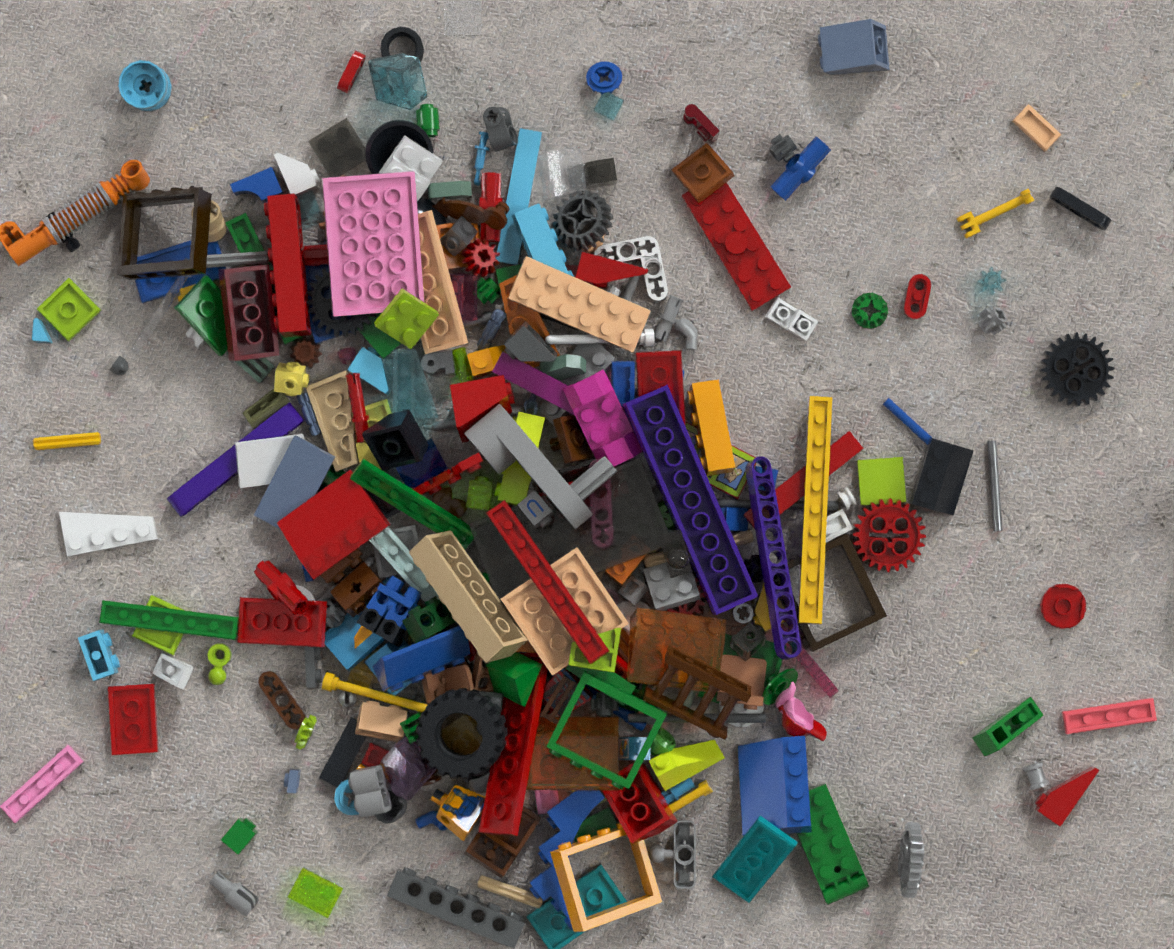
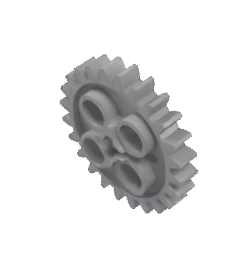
M906 823L900 842V854H898L900 891H902L901 895L907 898H915L917 895V889H919L921 883V869L924 865V845L921 843L922 835L919 823Z

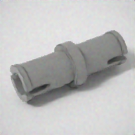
M672 295L669 296L670 298L663 314L660 313L659 315L661 319L654 333V338L664 342L667 341L666 339L672 325L676 324L677 320L675 318L684 301Z

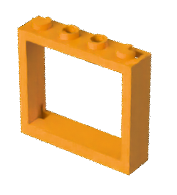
M620 822L616 824L617 828L610 830V827L597 830V835L592 837L590 834L577 838L578 842L573 844L570 841L561 843V845H558V849L550 852L574 932L590 930L662 902L644 840L634 844L630 842L645 895L588 917L585 916L568 856L627 835Z

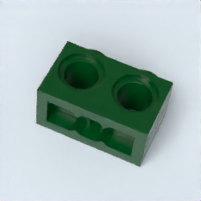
M436 596L424 602L425 608L421 609L419 605L408 611L409 617L402 620L414 643L423 641L456 622L446 605L440 599L438 600Z

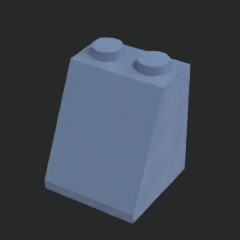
M873 19L820 27V34L818 35V43L822 48L820 66L825 73L839 75L890 70L886 25Z

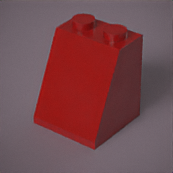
M504 375L450 385L456 427L462 443L469 441L464 433L498 404L508 414L512 413L511 404H515L511 383H506Z

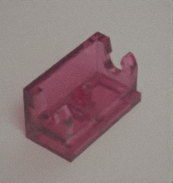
M464 273L450 274L462 322L464 320L476 321L477 275Z

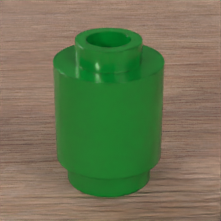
M433 104L420 105V109L416 110L417 125L427 133L429 138L437 137L438 131H440L438 108H434Z

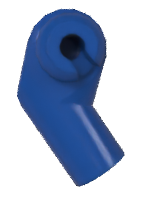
M435 810L415 819L419 829L429 824L437 826L442 831L448 828L436 818L438 811Z

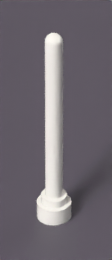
M643 329L638 340L639 345H643V347L654 346L653 329ZM590 334L548 335L545 338L547 344L608 343Z

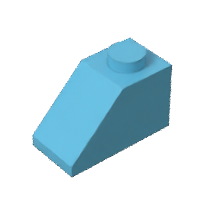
M369 346L368 349L362 347L349 366L348 371L351 373L359 372L360 379L388 396L390 390L383 360L379 358V353Z

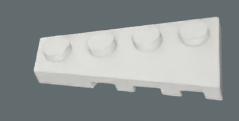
M59 512L68 557L158 539L154 517Z

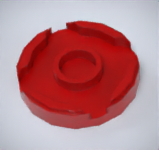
M1056 584L1048 588L1043 594L1040 602L1041 613L1045 621L1051 626L1059 629L1071 628L1084 618L1086 599L1075 586Z

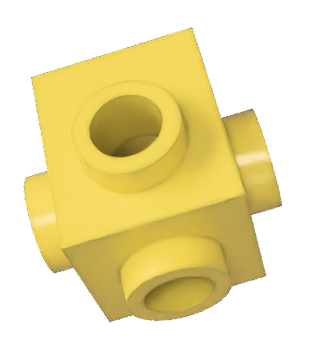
M297 362L279 363L275 370L274 392L284 393L287 396L301 395L304 387L308 388L309 374H306V366L300 365Z

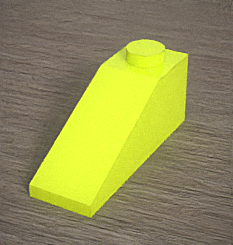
M710 740L674 748L672 751L661 753L650 759L649 763L666 791L725 759L716 741Z

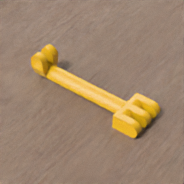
M1029 188L1020 192V196L976 217L970 211L956 218L958 222H962L965 219L968 221V223L960 226L962 231L969 227L972 229V231L964 234L965 238L967 239L980 233L978 225L1022 204L1027 205L1035 201L1030 194Z
M707 780L700 782L697 789L669 805L671 811L674 813L699 797L712 793L713 790Z

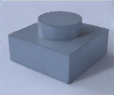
M290 769L289 773H285L284 787H287V793H298L301 769Z

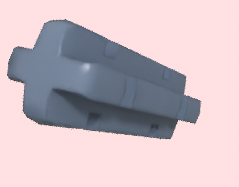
M500 309L493 311L491 320L488 321L482 333V338L477 343L480 349L490 348L492 340H494L501 327V322L506 317L504 311Z
M304 392L298 395L297 399L299 405H302L301 410L307 425L310 426L309 431L311 435L317 436L322 432L308 393Z

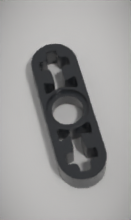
M1055 187L1049 196L1057 204L1101 230L1106 231L1112 221L1102 212L1060 187Z

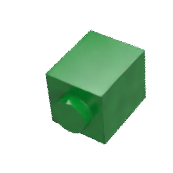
M240 817L221 841L239 855L258 833L255 830L256 825L250 819H242Z

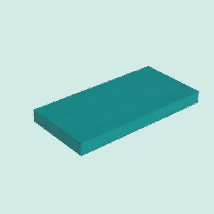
M759 816L717 868L712 877L750 903L796 847L798 842L765 818Z
M602 864L576 881L586 917L627 902ZM551 898L526 917L548 949H561L584 932H574L568 927L564 921L567 918L562 910L557 912L550 902L553 900Z

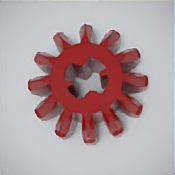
M477 238L473 243L470 242L466 246L467 249L462 251L461 254L466 258L461 263H467L468 267H466L465 271L473 270V276L475 277L479 274L481 277H486L488 273H494V266H498L500 263L495 259L500 256V253L493 251L496 245L492 244L489 246L488 239L481 242Z

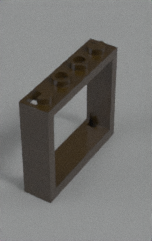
M190 186L189 189L175 187L170 188V191L154 189L151 190V193L135 191V194L123 195L117 275L128 280L206 274L212 194L204 191L203 187L196 188ZM194 202L190 260L137 264L141 207Z
M848 534L826 543L825 552L841 545L874 615L816 642L808 624L798 623L799 606L793 595L798 628L800 627L804 635L800 638L805 648H810L811 652L887 617ZM801 556L787 562L788 569L801 564ZM774 575V584L780 586V578Z

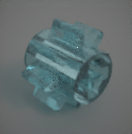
M990 267L989 273L985 271L980 272L983 278L978 280L977 283L983 286L981 292L987 290L990 291V296H993L995 289L1000 292L1003 290L1000 284L1006 282V279H1001L1000 274L1002 270L994 272L993 267ZM994 277L996 279L994 281L995 285L992 284L991 286H989L987 284L989 281L988 278Z

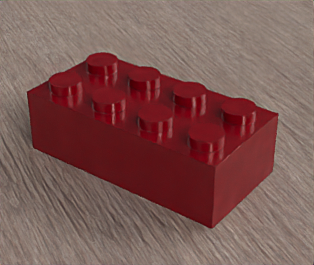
M269 264L219 269L229 360L240 361L280 356L277 330H275L274 325L275 312L272 302Z

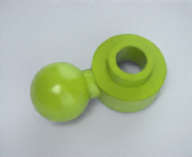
M217 643L208 651V660L214 665V668L208 674V679L213 685H221L226 680V672L223 670V666L231 660L232 656L231 649L226 644ZM218 650L223 651V658L217 657Z

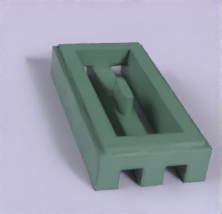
M265 357L259 359L268 366L266 370L253 359H248L262 373L259 377L241 360L235 361L259 383L275 368Z

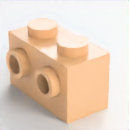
M376 701L363 702L359 708L355 734L400 743L404 736L400 723L406 720L408 711L402 710V707L396 705L385 707L380 706V703Z

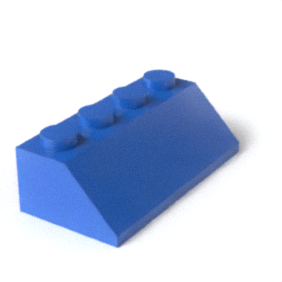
M457 626L383 656L372 667L383 692L388 689L394 692L403 688V683L410 680L414 684L425 679L424 675L431 672L432 675L443 672L445 670L444 667L449 664L455 667L466 662L464 658L470 654L469 641L465 637L462 628Z

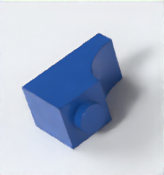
M272 167L230 184L236 196L252 194L259 197L263 204L268 202L267 196L284 194Z

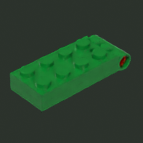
M824 783L809 790L812 832L797 833V836L826 904L829 905L869 888V884L827 785ZM836 866L840 867V870L838 872L834 871V868Z

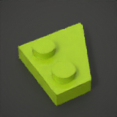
M615 628L598 634L610 652L593 664L588 662L577 644L572 642L568 666L614 673L621 628Z

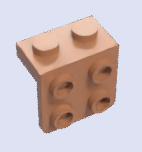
M723 655L721 657L720 671L751 686V697L746 703L741 700L737 701V703L744 704L743 708L757 710V706H763L764 697L762 695L767 662L759 658ZM717 691L716 700L721 701V706H724L730 696L724 691Z
M467 665L445 668L443 672L432 675L430 672L424 675L425 679L421 680L427 705L439 695L449 690L467 688L468 691H472L474 689L472 674Z

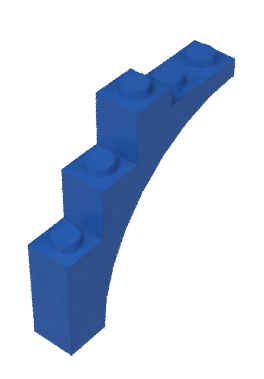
M589 779L547 811L549 815L546 818L553 829L558 827L559 831L539 845L538 848L541 851L538 855L545 864L549 862L551 866L530 881L532 886L529 888L536 899L541 897L545 901L552 896L551 904L557 912L563 911L567 917L564 921L572 931V924L550 852L558 849V845H561V843L570 841L572 844L582 822L590 811L605 798L592 779Z

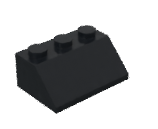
M930 437L910 503L954 516L974 450Z

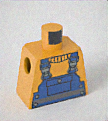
M455 785L449 795L437 788L430 800L441 806L436 818L462 841H465L482 815L485 796Z

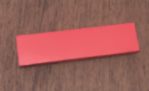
M1153 698L1062 711L1066 734L1157 721Z

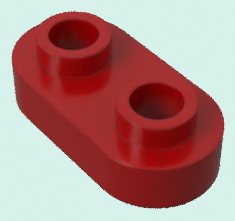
M914 275L908 282L903 310L905 315L913 320L920 319L927 311L931 281L926 275ZM917 282L922 283V290H917L915 288V284ZM911 305H917L919 307L918 312H912Z

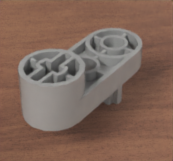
M500 404L464 433L499 475L517 461L574 529L578 528L593 515L583 500L617 472L604 456L569 485Z

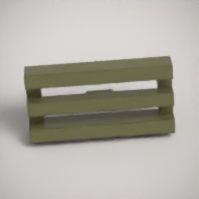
M272 389L242 414L253 429H255L288 404L290 400L284 393L274 392V389Z

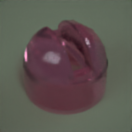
M355 347L337 351L340 362L347 365L346 360H350L352 363L356 357Z

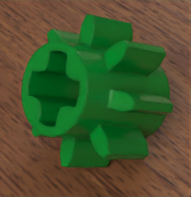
M481 277L474 284L477 288L473 293L483 304L487 301L493 304L500 297L497 294L500 288L490 277L486 280Z

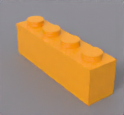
M719 379L692 383L689 388L690 391H687L688 404L693 406L694 413H691L692 425L697 427L698 434L695 435L696 447L701 448L702 456L699 459L706 476L733 472L735 462Z

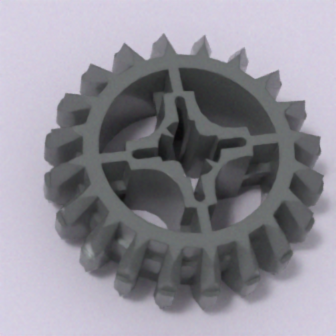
M586 190L583 194L581 191H578L575 197L569 193L570 199L568 201L562 199L563 206H556L559 213L553 214V218L556 220L552 223L555 228L554 231L557 237H559V241L570 249L574 248L580 251L583 248L588 251L589 245L596 248V242L604 243L603 235H609L607 228L613 227L610 220L614 219L611 214V207L604 198L595 192L592 194ZM592 207L597 209V217L592 215ZM568 224H572L575 230L574 234L569 233Z

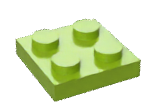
M401 289L374 324L381 331L412 349L439 314L438 311L406 290Z

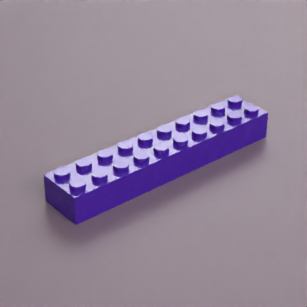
M668 385L622 404L712 614H720L758 597Z

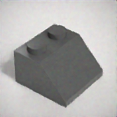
M526 321L506 339L504 344L506 346L505 352L513 360L518 358L520 361L553 362L557 357V352Z

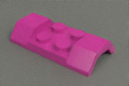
M604 369L579 382L562 388L597 462L605 456L614 467L642 452Z

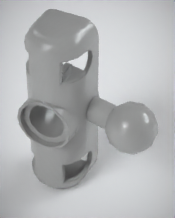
M677 820L678 822L674 824V850H665L660 845H654L649 849L648 856L654 863H661L664 859H674L675 887L678 889H691L696 883V826L692 820ZM676 826H678V835H676ZM690 826H694V835H690ZM688 848L691 851V856L687 860H681L678 857L680 849ZM676 872H678V881H676ZM690 872H694V881H690Z

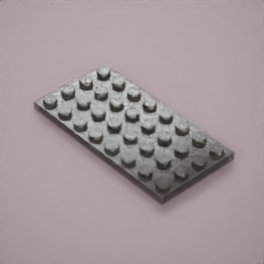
M640 458L615 467L617 472L583 500L593 515L576 529L572 527L546 495L540 497L554 515L551 517L553 520L544 528L539 526L536 529L518 505L511 508L550 565L578 547L595 574L673 544ZM486 517L469 524L493 590L502 602V597L529 580L530 576L490 518Z

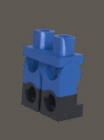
M391 576L385 586L380 583L377 588L378 590L356 623L400 647L403 641L402 636L406 631L402 620L409 617L408 611L418 606L417 603L422 593L409 586L404 596L398 594L404 582Z

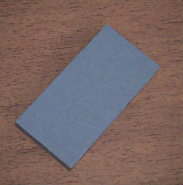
M295 435L254 516L280 529L277 524L278 521L317 494L335 456Z

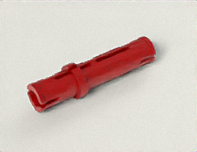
M358 372L353 373V375L347 374L345 377L347 379L353 413L351 421L355 425L356 441L364 442L362 433L369 428L367 421L369 420V415H366L360 373Z

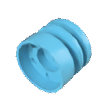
M139 60L130 63L123 69L119 77L118 87L121 96L128 104L141 111L151 112L160 109L171 96L172 85L169 76L162 68L150 61ZM145 82L152 84L149 87V92L142 90L145 87Z

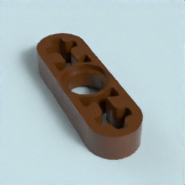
M273 671L262 673L258 681L260 688L285 724L291 729H299L306 717L304 711L277 673ZM266 675L269 678H275L273 684L276 688H278L279 685L282 687V690L276 691L273 694V696H271L269 693L271 691H274L271 688V686L264 685V682L266 681L264 677ZM281 693L286 694L289 698V702L285 707H281L276 703V697ZM292 704L295 706L294 709H291L295 715H301L299 725L297 723H290L289 720L292 719V716L289 712L285 715L282 712L290 708Z

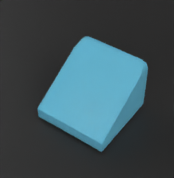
M34 318L32 340L36 343L53 344L42 320Z

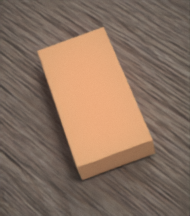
M1029 104L1012 121L1044 152L1061 136Z

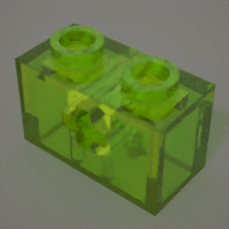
M475 476L474 480H469L466 504L468 509L491 510L494 484L489 482L488 477Z

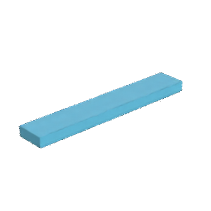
M522 128L519 130L518 144L516 146L506 200L510 210L506 215L507 224L501 229L500 242L497 249L500 256L496 257V259L500 263L518 265L522 240L512 215L529 207L542 132Z

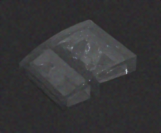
M579 146L538 155L545 201L567 197V195L576 194L577 192H586L587 188Z

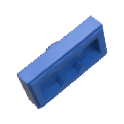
M611 361V385L622 407V404L635 399L634 361Z

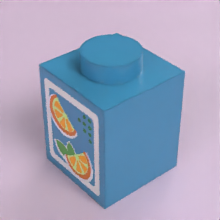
M618 737V760H636L647 737ZM650 749L644 760H650Z

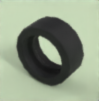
M400 26L391 29L381 41L380 50L383 60L388 67L395 71H410L418 66L423 58L424 47L422 40L416 31L408 27ZM396 37H408L415 44V54L407 62H397L390 56L389 45Z

